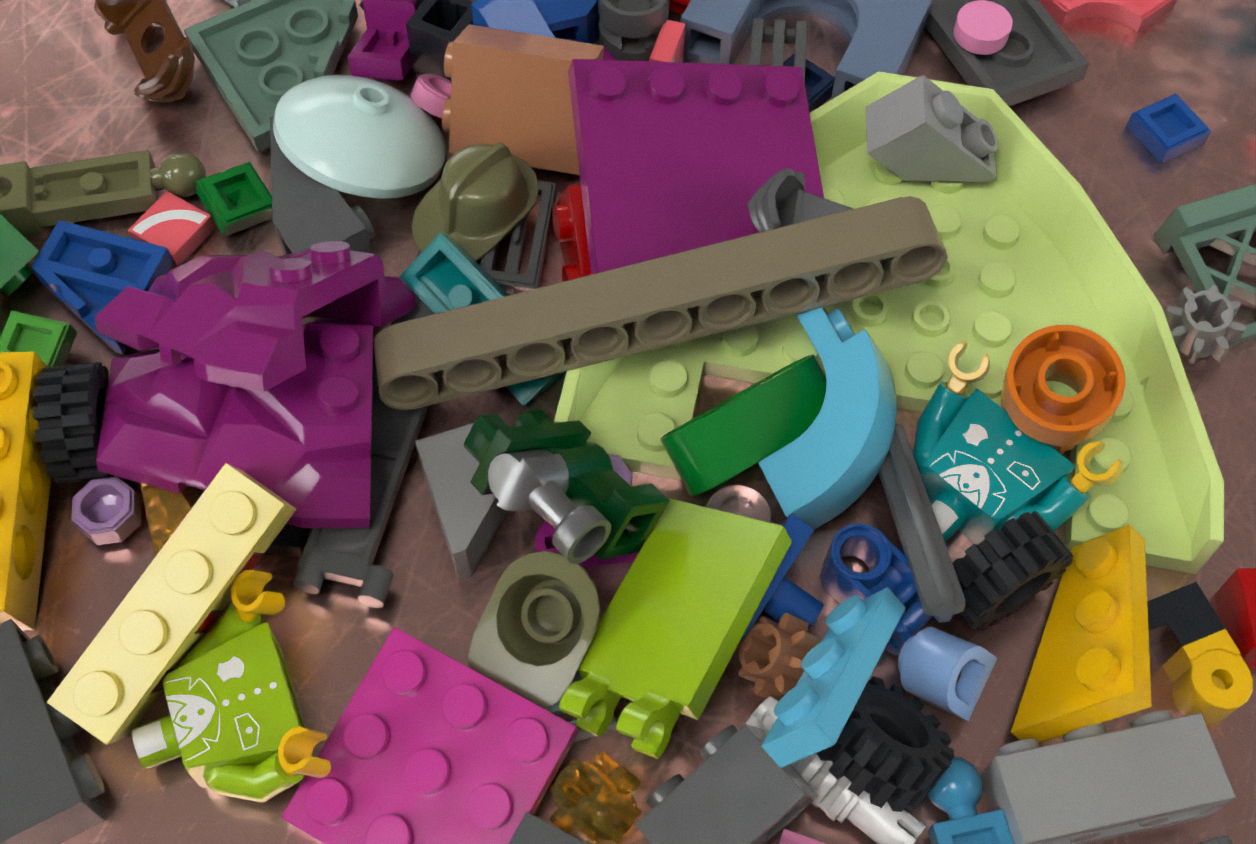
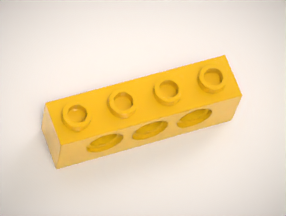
M34 351L0 352V625L12 619L22 631L35 630L51 477L46 472L47 462L42 463L39 454L42 449V443L36 442L35 430L39 429L38 420L33 419V407H38V402L33 396L34 387L39 386L37 376L39 373H43L42 369L48 366Z

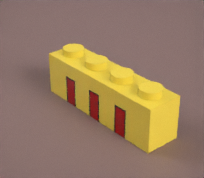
M225 463L47 703L106 745L130 736L132 729L136 728L164 690L163 678L169 672L178 668L180 661L200 641L231 599V587L234 579L244 570H252L296 511V508L243 470Z

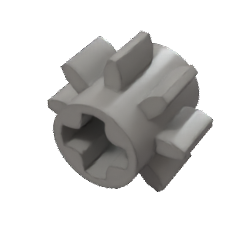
M1212 285L1209 290L1199 291L1195 294L1189 288H1184L1178 299V307L1167 306L1164 313L1169 327L1174 328L1171 334L1176 347L1188 356L1190 364H1194L1198 358L1210 355L1218 362L1223 361L1229 350L1228 342L1239 343L1246 329L1245 325L1232 321L1241 302L1239 300L1230 302L1226 296L1218 292L1216 285Z

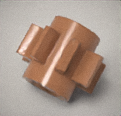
M786 612L780 618L779 623L762 616L759 618V624L753 626L746 637L742 639L739 649V659L742 668L738 673L740 677L755 682V695L765 699L771 696L779 701L783 695L796 686L804 672L801 667L803 658L813 647L822 641L821 638L808 633V622Z

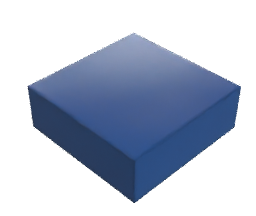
M1176 93L1132 113L1126 125L1160 164L1205 144L1211 133V130Z

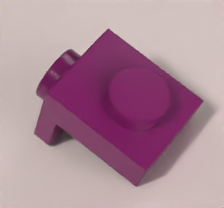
M363 0L362 4L367 30L348 55L351 76L369 77L379 82L404 80L413 66L406 23L418 9V1Z

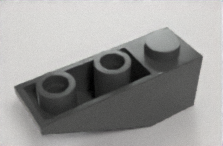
M274 116L270 117L272 216L283 255L310 249L311 245L325 241L346 242L350 245V251L372 253L369 239L375 236V232L366 213L359 205L350 208L344 200V192L314 180L292 164L276 142L273 132Z
M12 619L0 625V844H60L104 821L95 797L104 793L105 788L90 756L87 753L81 756L78 755L71 735L81 731L80 726L47 703L54 693L48 676L58 672L50 649L40 635L30 639Z

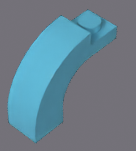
M824 307L796 314L824 365L826 373L824 402L812 425L800 437L758 462L785 516L788 518L793 514L814 530L845 511L869 487L886 459L896 424V391L889 365L868 332L863 329L855 334L839 307L829 313Z

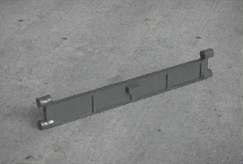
M420 250L418 251L417 257L422 253ZM415 294L416 309L392 321L390 326L433 315L434 312ZM376 363L372 371L370 528H312L298 563V572L293 585L297 589L311 594L319 593L324 579L360 586L361 589L357 599L367 606L381 608L384 605L394 574L387 568L372 564L429 406L400 410L385 405L380 399Z

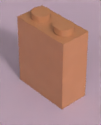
M469 24L453 42H449L444 57V74L446 77L452 78L451 97L446 99L442 113L443 131L450 132L449 153L454 154L468 145L480 143L495 145L501 142L509 148L511 154L526 161L530 167L580 175L568 71L572 59L603 60L604 46Z

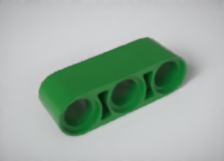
M814 354L808 355L783 367L663 435L660 440L689 495L695 496L720 485L800 437L812 425L821 410L826 394V377Z

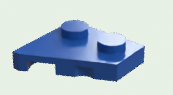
M59 220L31 268L39 281L114 352L124 354L128 345L97 332L95 316L127 286L148 292L157 277L167 275L174 261L166 247Z

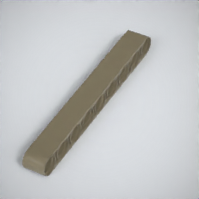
M899 197L393 324L376 334L373 341L380 399L385 405L394 409H417L917 284L932 278L941 271L948 258L947 252L926 203L916 197Z

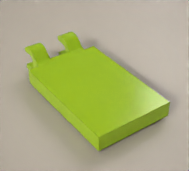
M670 498L668 505L646 539L596 627L592 641L577 671L583 679L572 683L566 689L561 698L559 709L564 713L578 717L574 726L579 730L601 737L608 729L614 710L621 697L632 700L633 702H630L622 711L616 730L621 734L634 738L631 744L633 750L658 759L669 743L672 729L680 714L699 720L792 543L784 526Z

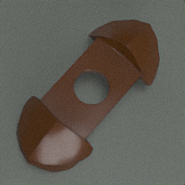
M95 0L94 10L105 21L104 29L112 35H125L145 76V79H142L135 87V95L154 102H172L184 98L193 80L195 57L189 37H184L166 0ZM164 26L165 38L163 43L156 51L148 53L147 41L150 34L156 28Z

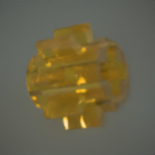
M604 751L597 753L593 763L587 760L577 761L573 758L570 760V764L561 771L555 784L551 785L550 791L553 792L554 802L559 809L551 815L550 821L564 832L586 844H597L598 838L607 841L613 840L619 844L622 842V836L633 825L635 818L641 816L642 811L637 808L636 800L631 794L639 787L641 782Z

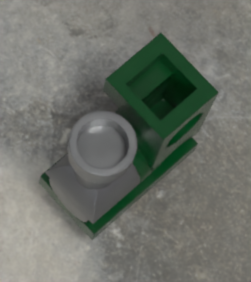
M530 410L519 416L513 427H510L497 413L480 415L475 420L466 437L464 447L480 463L470 483L481 495L494 494L499 500L497 506L506 511L533 509L555 528L553 545L571 564L581 563L594 554L600 560L640 551L670 500L652 483L631 487L613 470L610 457L604 448L596 443L587 442L592 432L581 421L554 423L542 410Z

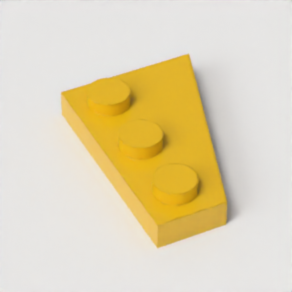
M1130 524L1071 548L1070 552L1074 556L1072 558L1073 562L1065 568L1066 571L1062 575L1011 733L1019 740L1037 739L1038 743L1068 734L1082 727L1097 725L1152 707L1145 539Z

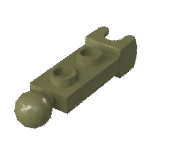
M149 150L29 168L26 161L0 165V214L24 237L41 235L42 227L56 225L59 220L72 223L147 211L157 201L158 190L165 189L177 197L188 198L196 194L197 180L205 178L206 171L204 165L197 157L185 152H176L166 157L159 167H155Z

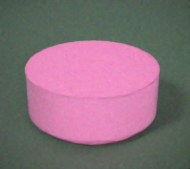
M986 0L969 2L958 12L953 30L954 38L963 49L971 53L980 55L996 53L1007 44L1013 25L1012 17L1004 7L995 2Z
M434 74L419 75L410 97L421 109L442 118L445 101L448 97H451V81Z

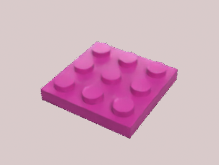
M394 627L317 755V758L330 761V773L321 778L305 776L281 818L324 844H508L525 813L528 812L534 815L577 737L579 729Z

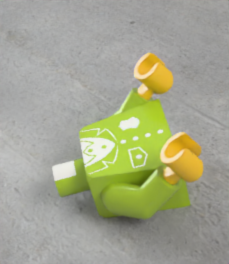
M244 570L239 573L231 587L232 603L211 629L180 661L178 668L169 672L163 678L162 684L170 715L132 729L135 750L144 769L147 770L182 757L186 771L200 787L210 788L213 793L260 803L268 801L303 779L304 775L321 778L330 773V761L315 757L313 752L316 744L328 738L327 733L306 728L282 648L268 622L260 624V614L276 615L285 607V598L282 593L273 591L262 592L264 586L272 580V573L258 570Z

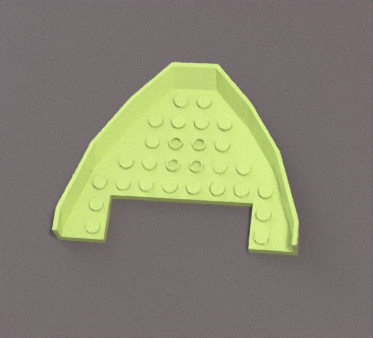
M878 71L810 112L824 198L854 209L899 197L911 196L920 198L926 203L947 252L948 258L945 266L939 273L928 280L824 307L828 313L839 307L855 334L865 329L876 343L889 365L894 380L897 408L923 413L941 381L948 382L952 371L949 367L948 358L951 350L962 342H967L968 346L958 360V369L961 372L967 374L977 371L986 353L990 359L988 374L976 383H969L965 393L970 396L978 389L1002 408L1003 379L1010 358L1023 339L1039 329L1053 325H1074L1093 331L1104 338L1120 357L1125 372V390L1122 400L1108 425L1095 437L1075 444L1074 448L1071 449L1070 461L1076 466L1070 476L1073 477L1079 471L1077 458L1083 446L1094 441L1103 442L1105 447L1090 460L1089 470L1091 473L1103 474L1119 459L1123 467L1122 474L1116 482L1105 486L1094 484L1088 490L1090 498L1066 520L1064 545L1070 551L1072 547L1130 524L1145 539L1146 566L1196 575L1224 542V479L1163 308L1080 183L993 89L931 80L943 91H950L964 108L978 119L986 120L995 131L998 140V149L995 151L997 177L988 182L903 180L867 154L866 106L918 77ZM796 314L569 370L564 380L554 423L579 420L592 432L587 442L598 444L609 454L619 455L630 471L681 480L660 438L694 418L703 374L757 383L783 367L811 354H814L825 377L826 373L819 354ZM1046 381L1050 390L1057 395L1068 397L1077 394L1075 390L1066 384Z

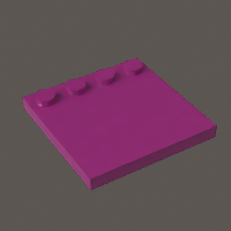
M572 59L568 77L591 275L759 233L752 223L748 203L756 191L776 172L786 168H791L794 172H803L805 174L804 191L824 198L802 67Z

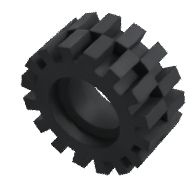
M100 362L42 369L43 373H39L37 376L39 386L34 387L33 396L38 402V407H33V419L38 420L39 429L35 430L36 442L42 443V449L39 454L42 463L47 462V474L49 477H54V482L57 484L114 477V475L98 471L96 463L109 381V370L106 366H102Z
M1033 511L1031 514L1026 512L1021 514L1017 520L1014 518L1008 520L1000 530L996 532L993 529L984 536L985 540L978 545H971L964 551L966 553L964 557L958 558L952 563L966 601L964 611L960 612V614L972 630H983L988 625L993 626L999 623L1005 615L1009 617L1017 612L1018 607L1024 603L1027 605L1036 598L1035 595L1048 589L1053 584L1052 580L1061 577L1066 571L1065 568L1073 562L1072 558L1074 556L1038 512Z
M872 676L863 689L835 745L817 752V755L821 761H832L833 765L828 771L837 780L845 776L852 783L848 789L858 797L864 790L869 793L870 803L882 808L888 802L892 811L902 812L905 807L911 811L921 804L952 764L954 749L948 747L952 741L947 732L937 730L941 723L934 714L925 716L921 712L924 705L915 697L911 702L903 697V689L894 684L890 689H887L883 679Z

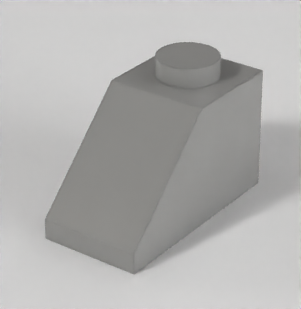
M474 423L415 441L422 472L459 581L473 576L509 512L497 506L499 500L494 494L481 495L470 483L480 463L466 450L464 441Z

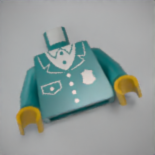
M962 342L956 345L951 350L948 358L952 375L948 382L941 381L917 421L913 448L914 459L945 543L959 530L974 544L978 545L985 540L984 536L993 529L997 532L1008 520L1012 518L1017 520L1021 514L1026 512L1031 514L1033 511L1038 512L1055 532L1090 498L1088 490L1094 484L1105 486L1118 480L1122 474V462L1120 459L1117 460L1103 474L1091 473L1089 470L1090 460L1103 450L1105 444L1101 441L1090 442L1083 446L1078 454L1077 464L1079 471L1073 477L1070 476L1076 466L1049 444L1039 442L1023 433L1010 419L1007 411H1003L998 404L980 390L976 389L970 396L965 393L969 383H976L988 374L990 359L986 353L977 371L967 374L963 373L958 369V360L964 354L968 344L967 342Z

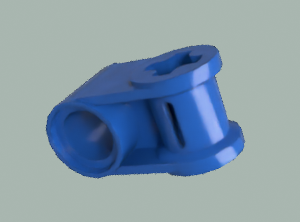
M851 524L838 531L822 564L820 576L823 587L839 603L855 595L864 600L888 587L906 608L910 607L902 614L885 647L886 651L899 656L904 643L912 636H915L932 618H935V616H928L924 613L906 556L881 531L871 525ZM841 557H858L866 563L870 572L858 573L850 570L842 562Z

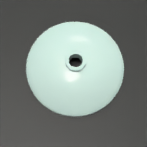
M328 75L313 78L288 90L280 98L275 110L273 132L276 142L284 155L303 173L338 191L369 198L404 197L420 192L430 186L440 175L446 157V143L436 122L410 96L379 81L351 75Z

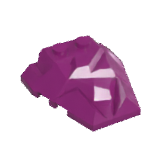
M325 241L311 245L310 249L278 257L263 250L250 255H201L171 270L168 275L157 277L148 292L127 286L95 316L97 332L139 351L159 347L161 361L172 366L182 363L180 353L193 358L196 376L205 381L265 392L306 369L302 328L303 316L309 315L383 327L416 309L414 292L399 277L384 276L383 260L377 254L350 251V245L346 242Z
M310 317L302 319L306 369L265 392L205 381L196 376L194 359L180 353L182 363L174 366L161 361L160 349L112 358L96 458L98 471L180 494L187 485L206 490L225 463L243 470L296 508V511L286 524L300 528H370L373 325L328 318Z

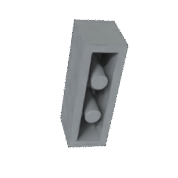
M1161 710L1134 719L1130 722L1131 728L1107 733L1105 725L1097 724L1069 732L1063 737V743L1040 747L1037 739H1024L1006 744L996 750L997 756L994 757L981 775L982 787L990 811L1003 809L1014 844H1089L1211 817L1234 800L1236 796L1202 714L1199 713L1174 719L1172 711Z

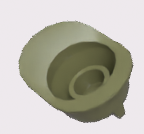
M501 142L495 145L482 143L468 145L456 151L445 164L441 180L424 196L415 209L411 226L414 243L423 252L440 233H443L455 239L476 261L489 253L535 206L539 192L536 173L526 161L511 154L509 148Z
M551 551L528 553L508 565L498 580L473 633L467 655L469 668L545 710L557 703L571 685L595 634L599 618L600 606L597 589L586 570L578 563H569L562 554Z

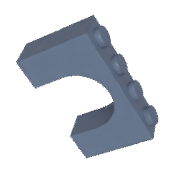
M691 0L681 16V23H685L684 58L697 63L734 64L752 32L753 18H764V21L770 18L786 14L814 16L835 26L849 43L836 69L832 100L878 71L905 75L924 36L932 0Z

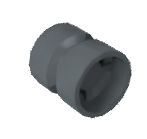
M598 0V13L600 17L598 23L599 45L603 44L616 60L649 61L662 25L668 20L670 0Z

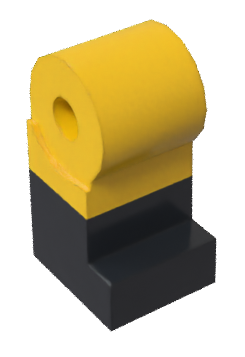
M1191 583L1147 601L1149 646L1172 682V698L1180 713L1184 717L1201 713L1206 725L1218 724L1245 704L1253 692V678L1248 666L1240 655L1239 649L1198 583Z

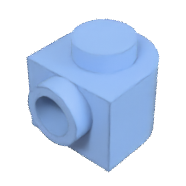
M927 627L904 643L898 657V669L902 686L907 692L928 704L969 722L997 661V657L981 646L937 628ZM960 671H961L960 679H959L958 682L956 683L957 678H958V675H959V673H960Z

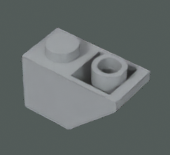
M921 75L866 106L867 154L901 179L914 181L988 182L997 177L995 151L998 149V140L992 126L986 120L978 119L959 103L950 91H943L926 76Z

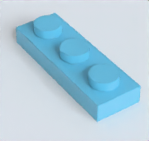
M888 587L864 600H861L857 595L849 597L828 615L826 619V624L829 627L822 641L813 647L803 658L801 667L804 672L796 686L788 691L776 704L774 714L777 716V719L761 745L780 768L827 749L837 742L906 609Z

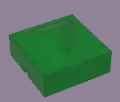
M250 161L227 169L222 173L219 172L197 180L196 193L224 237L273 218L272 195Z

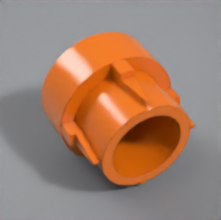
M1053 325L1039 329L1023 339L1010 358L1002 385V409L1007 411L1010 419L1023 433L1039 442L1049 444L1055 450H1058L1060 454H1063L1065 451L1073 449L1075 444L1095 437L1108 425L1122 400L1125 390L1123 364L1117 352L1104 338L1086 328L1074 325ZM1046 381L1066 384L1075 390L1077 394L1068 397L1057 395L1050 390Z

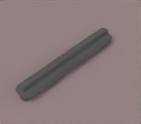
M895 424L891 446L878 474L924 613L928 616H935L938 622L951 621L952 615L964 611L966 605L965 597L904 428L900 424Z

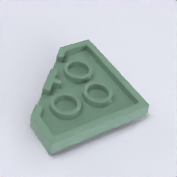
M252 0L184 29L186 37L188 36L196 57L257 152L271 147L270 117L274 116L280 98L288 90L300 83L321 76L333 75L357 21L358 12L355 0Z

